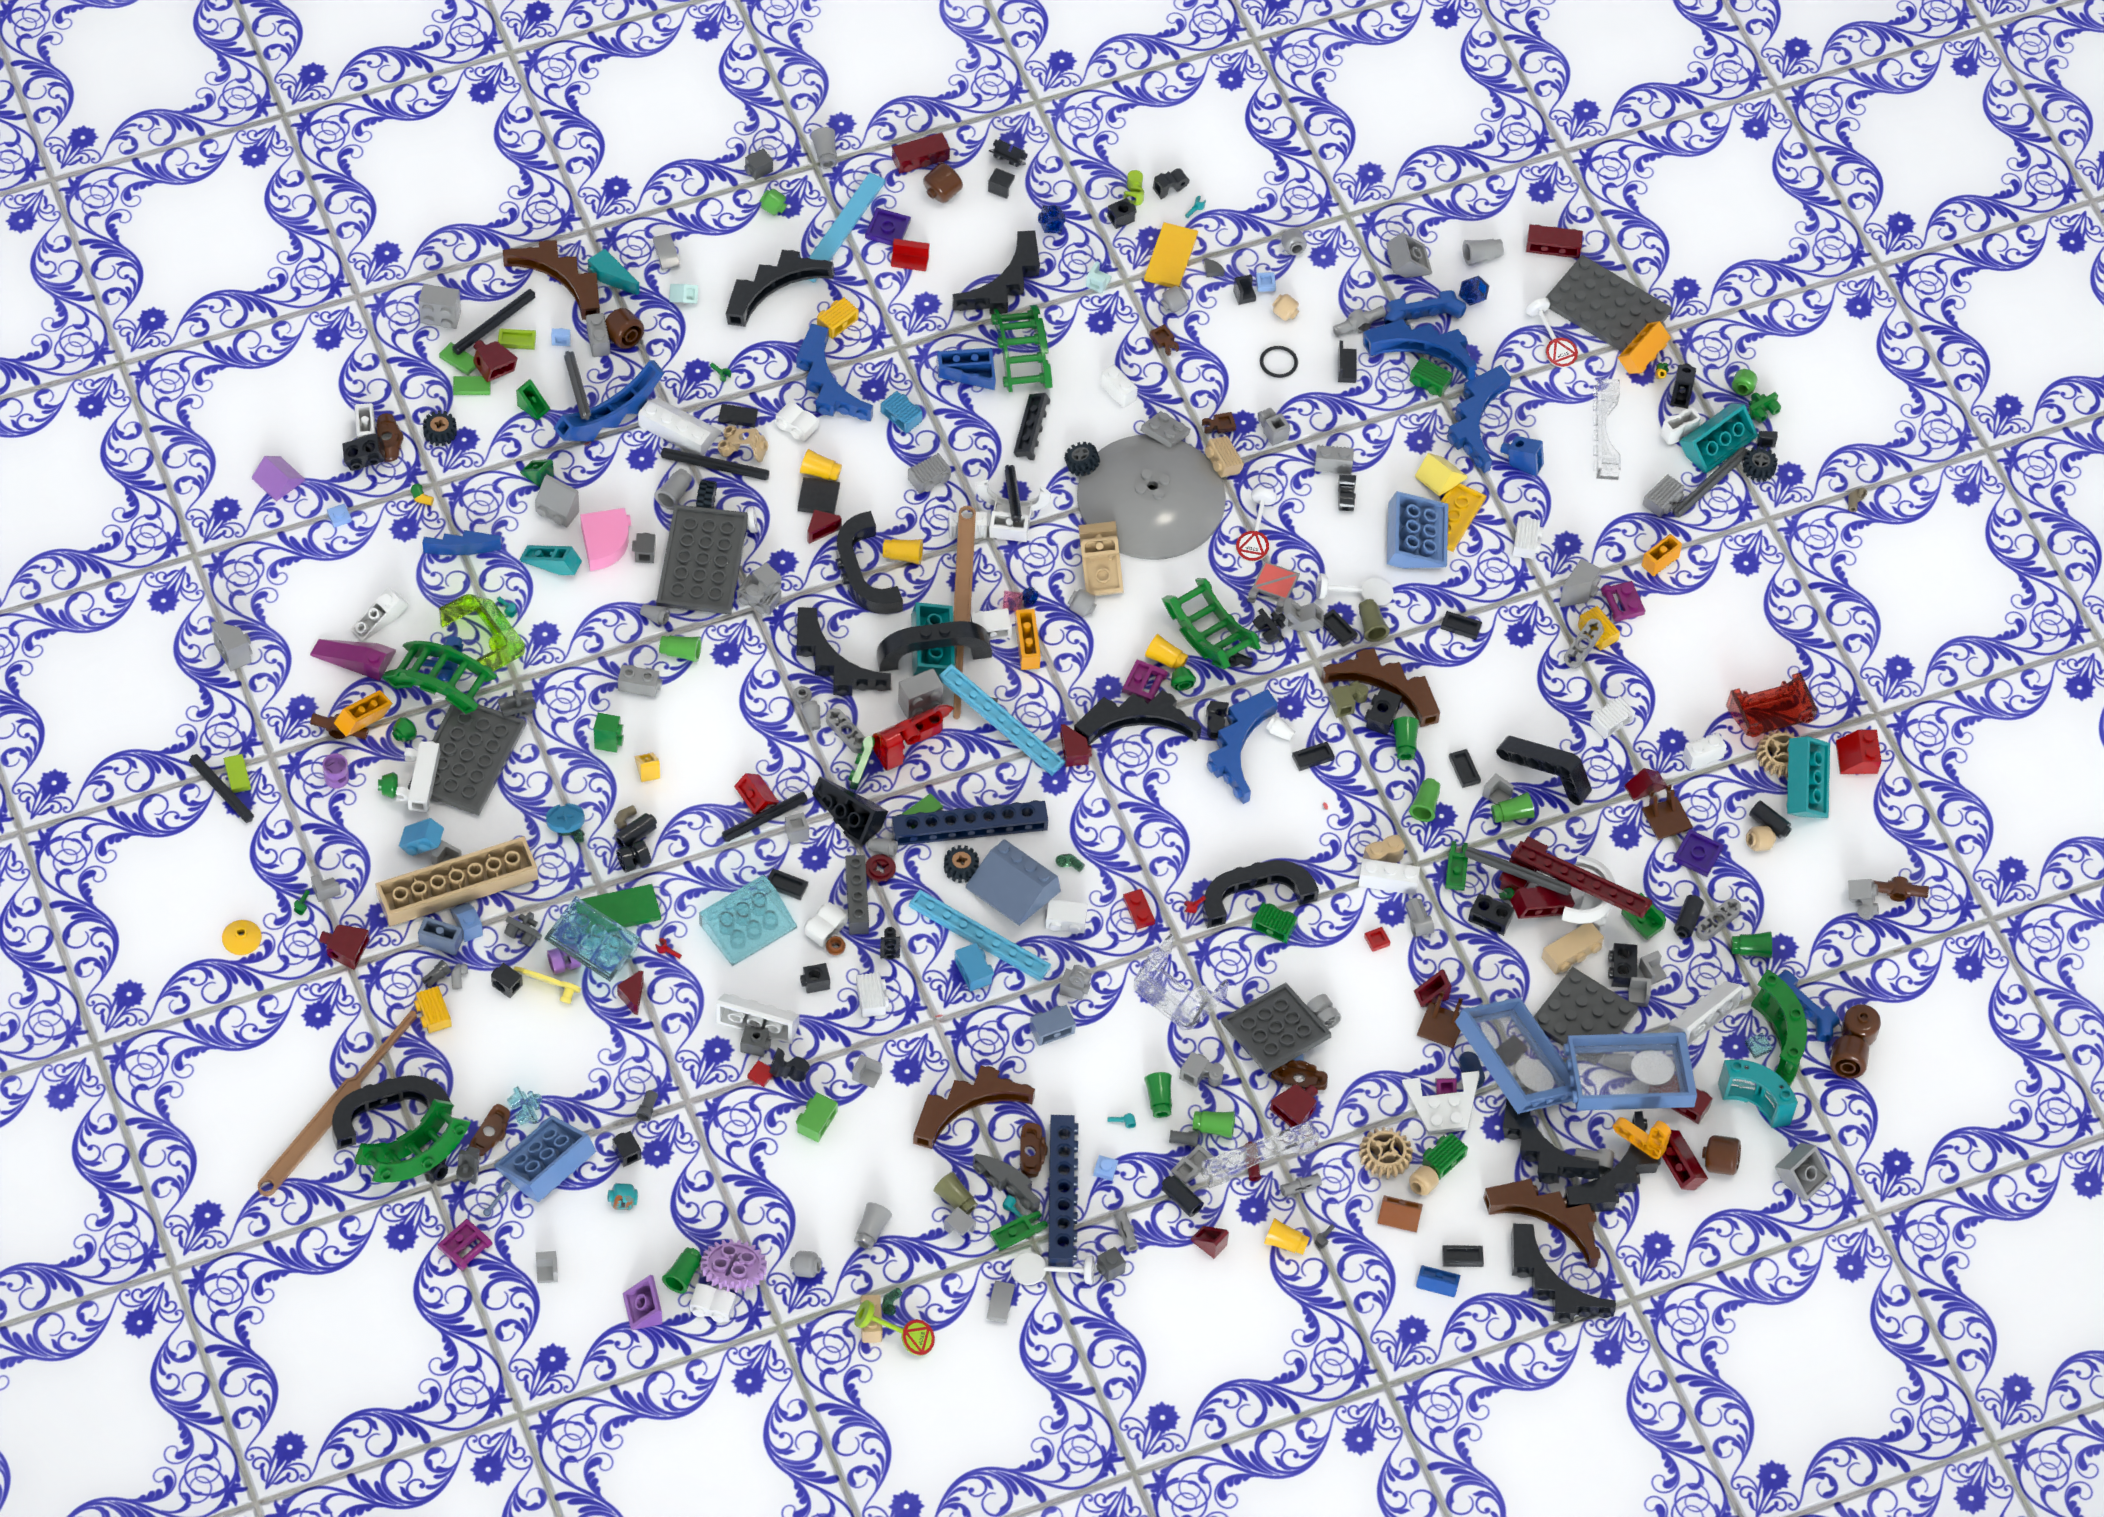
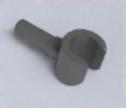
M1333 1224L1325 1232L1317 1235L1314 1243L1319 1249L1324 1248L1329 1241L1326 1237L1335 1228Z

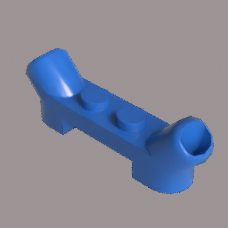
M1452 290L1439 292L1436 299L1407 304L1404 298L1395 299L1386 305L1388 314L1384 318V323L1388 324L1401 319L1404 321L1416 320L1422 317H1433L1445 313L1459 319L1466 311V303L1458 300L1455 292Z
M1784 970L1781 974L1777 975L1797 996L1805 1013V1018L1816 1026V1039L1820 1042L1830 1041L1833 1038V1028L1840 1023L1837 1014L1829 1006L1821 1010L1797 988L1799 979L1790 971Z

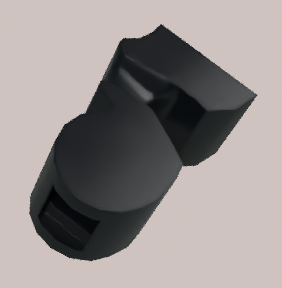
M1177 168L1171 173L1168 171L1166 174L1160 173L1158 176H1155L1153 190L1160 199H1163L1168 195L1170 187H1173L1177 192L1181 191L1189 184L1190 180L1181 168Z
M1339 475V511H1354L1356 475Z
M1210 701L1206 708L1207 735L1211 739L1217 740L1218 731L1225 728L1224 717L1228 713V702Z
M777 1048L769 1073L775 1077L781 1076L785 1079L790 1077L796 1082L804 1081L806 1073L810 1069L809 1063L804 1058L798 1056L786 1062L784 1060L785 1053L782 1049Z

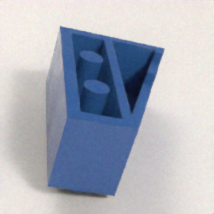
M992 348L937 351L938 378L995 390L996 378Z

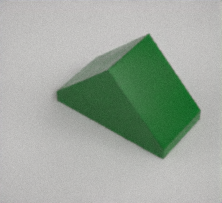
M531 379L516 390L517 406L535 420H539L550 410V407Z
M551 459L532 460L520 473L538 487H541L546 475L554 478L553 461Z

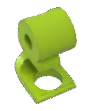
M1132 170L1128 173L1127 187L1130 192L1125 191L1123 194V199L1129 196L1135 197L1136 200L1129 201L1136 206L1141 205L1144 201V190L1142 188L1143 174L1140 171Z

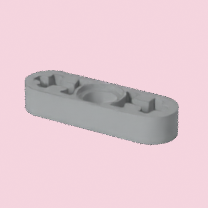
M1591 619L1586 623L1565 653L1564 661L1568 667L1572 669L1580 667L1603 634L1604 626L1598 619ZM1597 626L1599 629L1593 631L1591 627ZM1583 639L1589 641L1586 648L1579 647V643ZM1576 648L1582 653L1581 655L1579 652H1576ZM1576 656L1577 661L1571 662L1570 657Z
M832 708L828 710L826 714L828 726L852 752L862 753L861 746L859 744L855 745V741L863 743L865 736L840 709ZM843 728H850L852 732L844 734L841 730Z
M1728 899L1698 924L1696 936L1703 941L1714 937L1739 915L1741 910L1740 902L1736 899ZM1729 907H1730V908L1735 907V910H1734V909H1731V910L1728 912V914H1726V912L1728 911V908H1729ZM1720 916L1724 922L1716 923L1713 918ZM1709 925H1710L1711 927L1709 928V931H1708V932L1705 931V932L1703 933V932H1702V929H1703V930H1706V929L1709 927Z

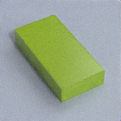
M499 329L498 342L505 348L535 350L536 330Z
M243 754L223 758L231 791L238 793L251 790Z

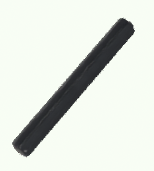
M1006 465L1005 477L1011 520L1013 522H1020L1022 520L1015 466Z
M198 754L192 755L189 763L245 823L252 822L254 814Z
M800 792L723 831L722 838L725 842H729L807 802V795L804 792Z

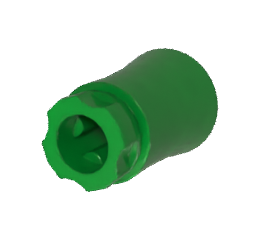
M1408 716L1396 718L1393 721L1397 758L1400 760H1413L1417 750L1419 720Z
M1771 931L1732 936V954L1772 958Z
M1166 1072L1152 1073L1144 1078L1148 1090L1150 1108L1155 1118L1171 1115L1172 1075Z
M685 1248L671 1268L662 1276L663 1283L670 1290L680 1294L687 1292L690 1281L701 1262L702 1256L700 1252L694 1248Z

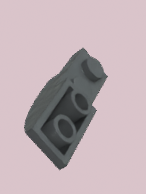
M981 1154L973 1156L974 1170L978 1174H982L991 1187H996L1000 1192L1006 1187L1009 1194L1016 1196L1025 1209H1029L1032 1213L1039 1210L1040 1199L1031 1191L1032 1181L1026 1175L996 1158Z

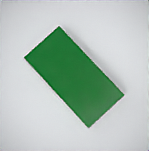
M652 884L576 900L585 936L661 920V913Z

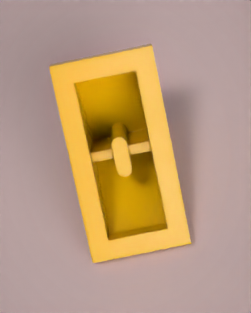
M653 752L634 756L641 782L660 778V763Z

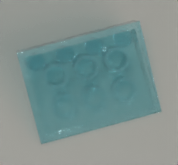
M765 875L760 876L699 912V925L732 966L797 928L795 921L775 887Z
M575 896L544 939L611 982L636 952L642 938Z

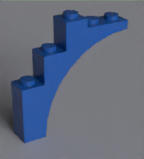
M1401 319L1363 331V346L1370 356L1389 352L1427 354L1453 365L1468 380L1475 379L1477 364L1475 360L1470 358L1466 349V345H1468L1465 335H1462L1459 329L1439 335V332L1434 330L1431 324L1412 330L1410 325H1407Z
M811 323L796 356V368L809 371L806 378V390L819 393L816 400V412L833 417L837 411L843 415H850L860 420L871 422L873 405L849 394L838 384L829 370L825 357L829 328Z
M649 360L642 371L621 391L599 405L590 408L591 416H589V420L581 419L579 412L563 414L553 429L563 441H594L602 428H617L626 414H638L646 402L650 400L648 396L665 372L655 360Z
M1502 365L1465 382L1463 396L1466 400L1457 404L1455 417L1458 422L1449 426L1448 442L1454 445L1457 450L1464 448L1465 453L1472 457L1475 465L1483 473L1490 471L1492 459L1482 442L1479 425L1482 414L1489 403L1510 387L1511 376Z
M1268 689L1228 708L1227 721L1230 725L1218 731L1217 744L1220 749L1208 754V770L1214 773L1216 778L1223 776L1226 784H1230L1234 796L1237 799L1239 798L1243 804L1250 801L1251 790L1242 772L1241 751L1253 730L1264 720L1276 714L1278 703Z

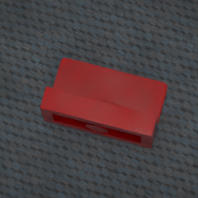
M894 239L891 267L926 271L930 243Z
M745 773L734 786L754 815L762 812L768 804L776 805L779 803L759 774Z

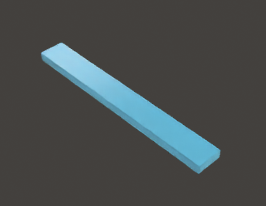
M869 172L810 255V259L831 261L885 184L884 178ZM818 278L807 280L815 283Z
M950 664L938 676L942 683L1051 776L1065 764V760L955 666Z
M920 889L909 903L910 908L971 943H977L978 947L1040 982L1051 968L1050 963Z

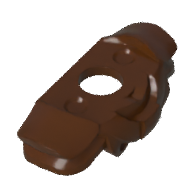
M384 413L377 418V434L384 442L386 457L384 462H391L399 457V449H401L404 437L394 416ZM389 432L392 434L389 440L382 439L384 433Z
M1291 1060L1273 1070L1270 1075L1272 1079L1283 1084L1292 1086L1297 1084L1304 1089L1309 1085H1313L1317 1090H1325L1328 1084L1326 1072L1318 1071L1315 1065L1302 1060ZM1300 1074L1304 1076L1305 1080L1303 1082H1296L1293 1077Z
M501 1104L494 1105L473 1136L469 1146L479 1149L480 1156H483L505 1138L507 1122L510 1118L509 1109ZM490 1126L495 1130V1133L492 1136H486L483 1129Z
M1027 1122L1022 1126L1020 1136V1169L1028 1178H1034L1038 1176L1042 1164H1044L1048 1153V1146L1046 1145L1045 1137H1042L1040 1125ZM1026 1147L1034 1148L1035 1155H1027L1024 1149Z

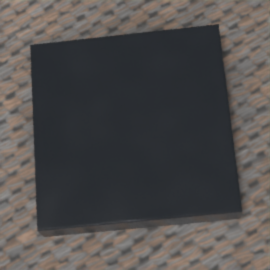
M803 477L798 511L813 513L814 510L835 514L840 482Z

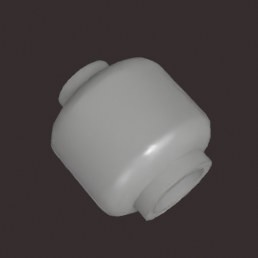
M1289 229L1282 235V245L1289 255L1301 254L1306 249V239L1299 229Z
M1174 286L1163 292L1161 303L1165 310L1169 309L1175 313L1187 306L1189 298L1183 287Z
M1083 589L1074 591L1068 601L1070 610L1082 617L1087 616L1088 613L1092 615L1097 606L1094 603L1095 596Z
M798 1251L795 1257L791 1258L790 1268L793 1269L797 1277L813 1278L821 1271L822 1260L816 1252Z

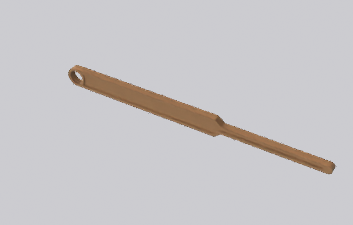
M971 506L961 507L958 516L953 622H970L976 519V511ZM969 510L973 513V516L966 519L961 513ZM959 645L956 649V668L963 673L964 646ZM954 693L953 718L959 719L961 714V698Z
M414 1010L406 1015L355 1077L347 1078L260 1179L258 1191L261 1195H273L332 1126L333 1114L338 1103L349 1093L361 1089L363 1080L417 1018ZM265 1182H270L273 1184V1188L270 1191H263L260 1188L261 1185Z

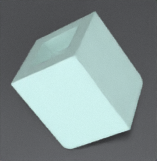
M1096 261L1087 274L1086 287L1103 293L1112 276L1099 271L1100 262Z
M670 284V302L697 304L698 285Z

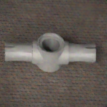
M1383 306L1364 312L1361 309L1354 310L1349 314L1345 322L1333 326L1334 334L1338 337L1350 331L1363 333V331H1367L1373 321L1385 317L1386 311Z

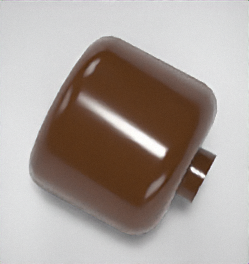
M945 163L938 164L923 178L927 194L932 199L935 198L941 203L948 202L963 188V182L959 175Z
M626 308L614 310L605 320L609 339L621 349L634 347L644 335L642 321Z
M1857 1004L1850 1007L1846 1011L1842 1022V1036L1854 1035L1860 1037L1870 1046L1876 1040L1881 1026L1880 1015L1873 1007L1865 1004Z
M1845 1035L1836 1039L1832 1045L1830 1057L1832 1071L1836 1075L1847 1079H1854L1863 1075L1867 1069L1869 1046L1863 1039L1854 1035Z
M1711 1136L1707 1147H1703L1702 1151L1706 1170L1711 1173L1726 1175L1737 1173L1741 1156V1141L1734 1137Z

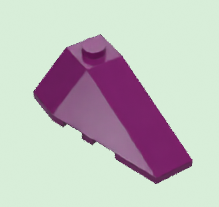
M318 639L310 656L380 681L395 655L396 649L379 643Z

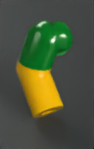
M1667 363L1657 364L1655 377L1657 379L1665 378L1669 371V365Z
M416 483L412 485L411 494L414 500L418 503L432 506L434 497L425 495L421 484Z

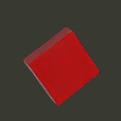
M1383 927L1364 934V938L1372 952L1390 946L1391 942Z
M758 1060L748 1073L747 1078L765 1087L773 1074L769 1073L770 1066Z

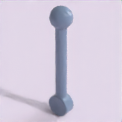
M509 1182L504 1185L502 1191L491 1205L484 1209L483 1214L485 1216L491 1214L493 1207L504 1193L510 1189L511 1184Z

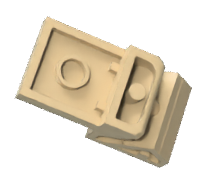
M1116 521L1078 525L1086 592L1094 596L1124 593Z

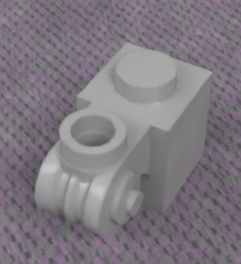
M1272 408L1258 412V421L1264 428V434L1272 446L1289 439L1290 425L1282 413L1276 415Z
M767 562L752 572V584L746 588V599L750 603L758 602L762 604L768 596L778 592L781 588V575Z
M1872 879L1848 880L1849 900L1852 903H1863L1857 910L1859 916L1864 920H1870L1874 915H1878L1879 906L1878 903H1875V896H1878L1877 884Z
M1074 965L1072 970L1066 968L1060 983L1059 994L1082 1001L1084 994L1089 992L1091 985L1089 982L1092 974L1088 973V970L1081 965Z
M1191 1052L1180 1069L1179 1079L1197 1088L1202 1078L1207 1077L1209 1085L1217 1087L1223 1081L1224 1067L1217 1062L1214 1064L1210 1063L1202 1054Z

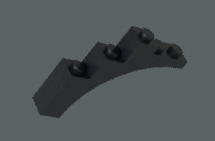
M1035 230L1017 231L1015 254L1008 267L996 279L978 289L953 294V311L989 309L990 314H994V309H998L1000 314L1008 313V295H1024L1023 277L1039 276L1040 262Z
M782 250L777 266L759 264L754 281L736 279L726 310L728 325L746 327L756 307L767 296L784 286L807 279H833L835 275L833 262L801 258L798 251Z
M798 607L796 656H815V675L823 677L834 676L833 695L852 696V689L861 691L891 690V673L875 672L861 668L843 658L831 647L824 637L818 622L817 608Z
M1162 690L1148 704L1142 697H1138L1134 693L1119 707L1112 700L1103 697L1074 725V731L1087 739V744L1090 745L1099 737L1111 731L1129 726L1149 725L1174 730L1196 742L1201 735V726L1196 720L1186 716L1181 709L1176 708L1177 700L1172 694Z
M1521 1087L1526 1095L1529 1094L1528 1088ZM1506 1099L1503 1123L1504 1137L1511 1140L1521 1139L1520 1153L1522 1160L1528 1162L1539 1161L1537 1171L1539 1182L1545 1184L1559 1183L1560 1176L1565 1178L1582 1177L1589 1180L1594 1178L1600 1179L1599 1162L1584 1160L1556 1148L1538 1130L1530 1111L1517 1114L1509 1100Z
M1635 1111L1632 1123L1646 1132L1648 1124L1647 1119L1643 1118V1111ZM1630 1144L1622 1160L1611 1171L1601 1176L1600 1179L1566 1187L1564 1198L1567 1201L1568 1208L1589 1204L1591 1210L1595 1212L1614 1211L1616 1203H1619V1193L1635 1192L1637 1184H1640V1174L1656 1173L1658 1165H1661V1157L1654 1159L1633 1144Z
M1513 1223L1511 1231L1512 1276H1518L1519 1278L1532 1277V1298L1541 1301L1552 1299L1553 1321L1566 1324L1573 1322L1575 1315L1580 1317L1599 1316L1601 1318L1614 1316L1616 1300L1597 1298L1568 1285L1555 1274L1540 1253L1535 1239L1534 1225Z

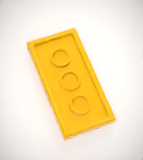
M1164 222L1144 276V281L1170 288L1174 286L1180 288L1198 236V231Z
M1460 483L1447 491L1440 501L1448 504L1447 550L1454 552L1487 497Z

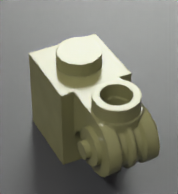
M1355 681L1349 686H1336L1330 689L1329 702L1336 718L1354 714L1355 701L1364 703L1367 700L1369 690L1366 685Z

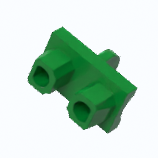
M1774 392L1765 396V394L1753 393L1751 395L1752 401L1749 402V415L1751 419L1754 418L1759 423H1762L1768 417L1766 411L1769 410L1772 415L1778 414L1781 410V405L1777 401L1778 394Z

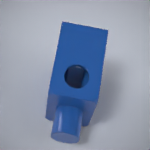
M1516 436L1511 444L1503 442L1500 452L1509 455V464L1512 467L1537 477L1544 465L1543 441Z

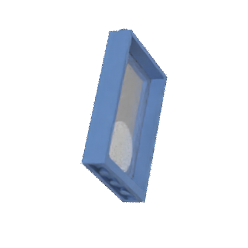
M1520 997L1508 998L1500 1002L1494 1001L1486 1005L1480 1004L1472 1008L1466 1007L1460 1011L1455 1023L1517 1114L1572 1101L1571 1093L1573 1088L1569 1087L1570 1071L1566 1070V1063Z
M1685 1032L1568 1036L1567 1043L1563 1045L1564 1056H1567L1566 1070L1570 1071L1569 1087L1573 1088L1571 1099L1572 1103L1576 1105V1111L1695 1107L1697 1092Z

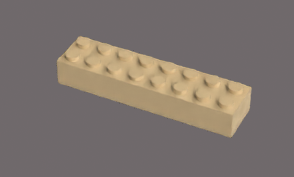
M525 836L387 879L375 883L378 900L387 923L391 927L538 880V870Z

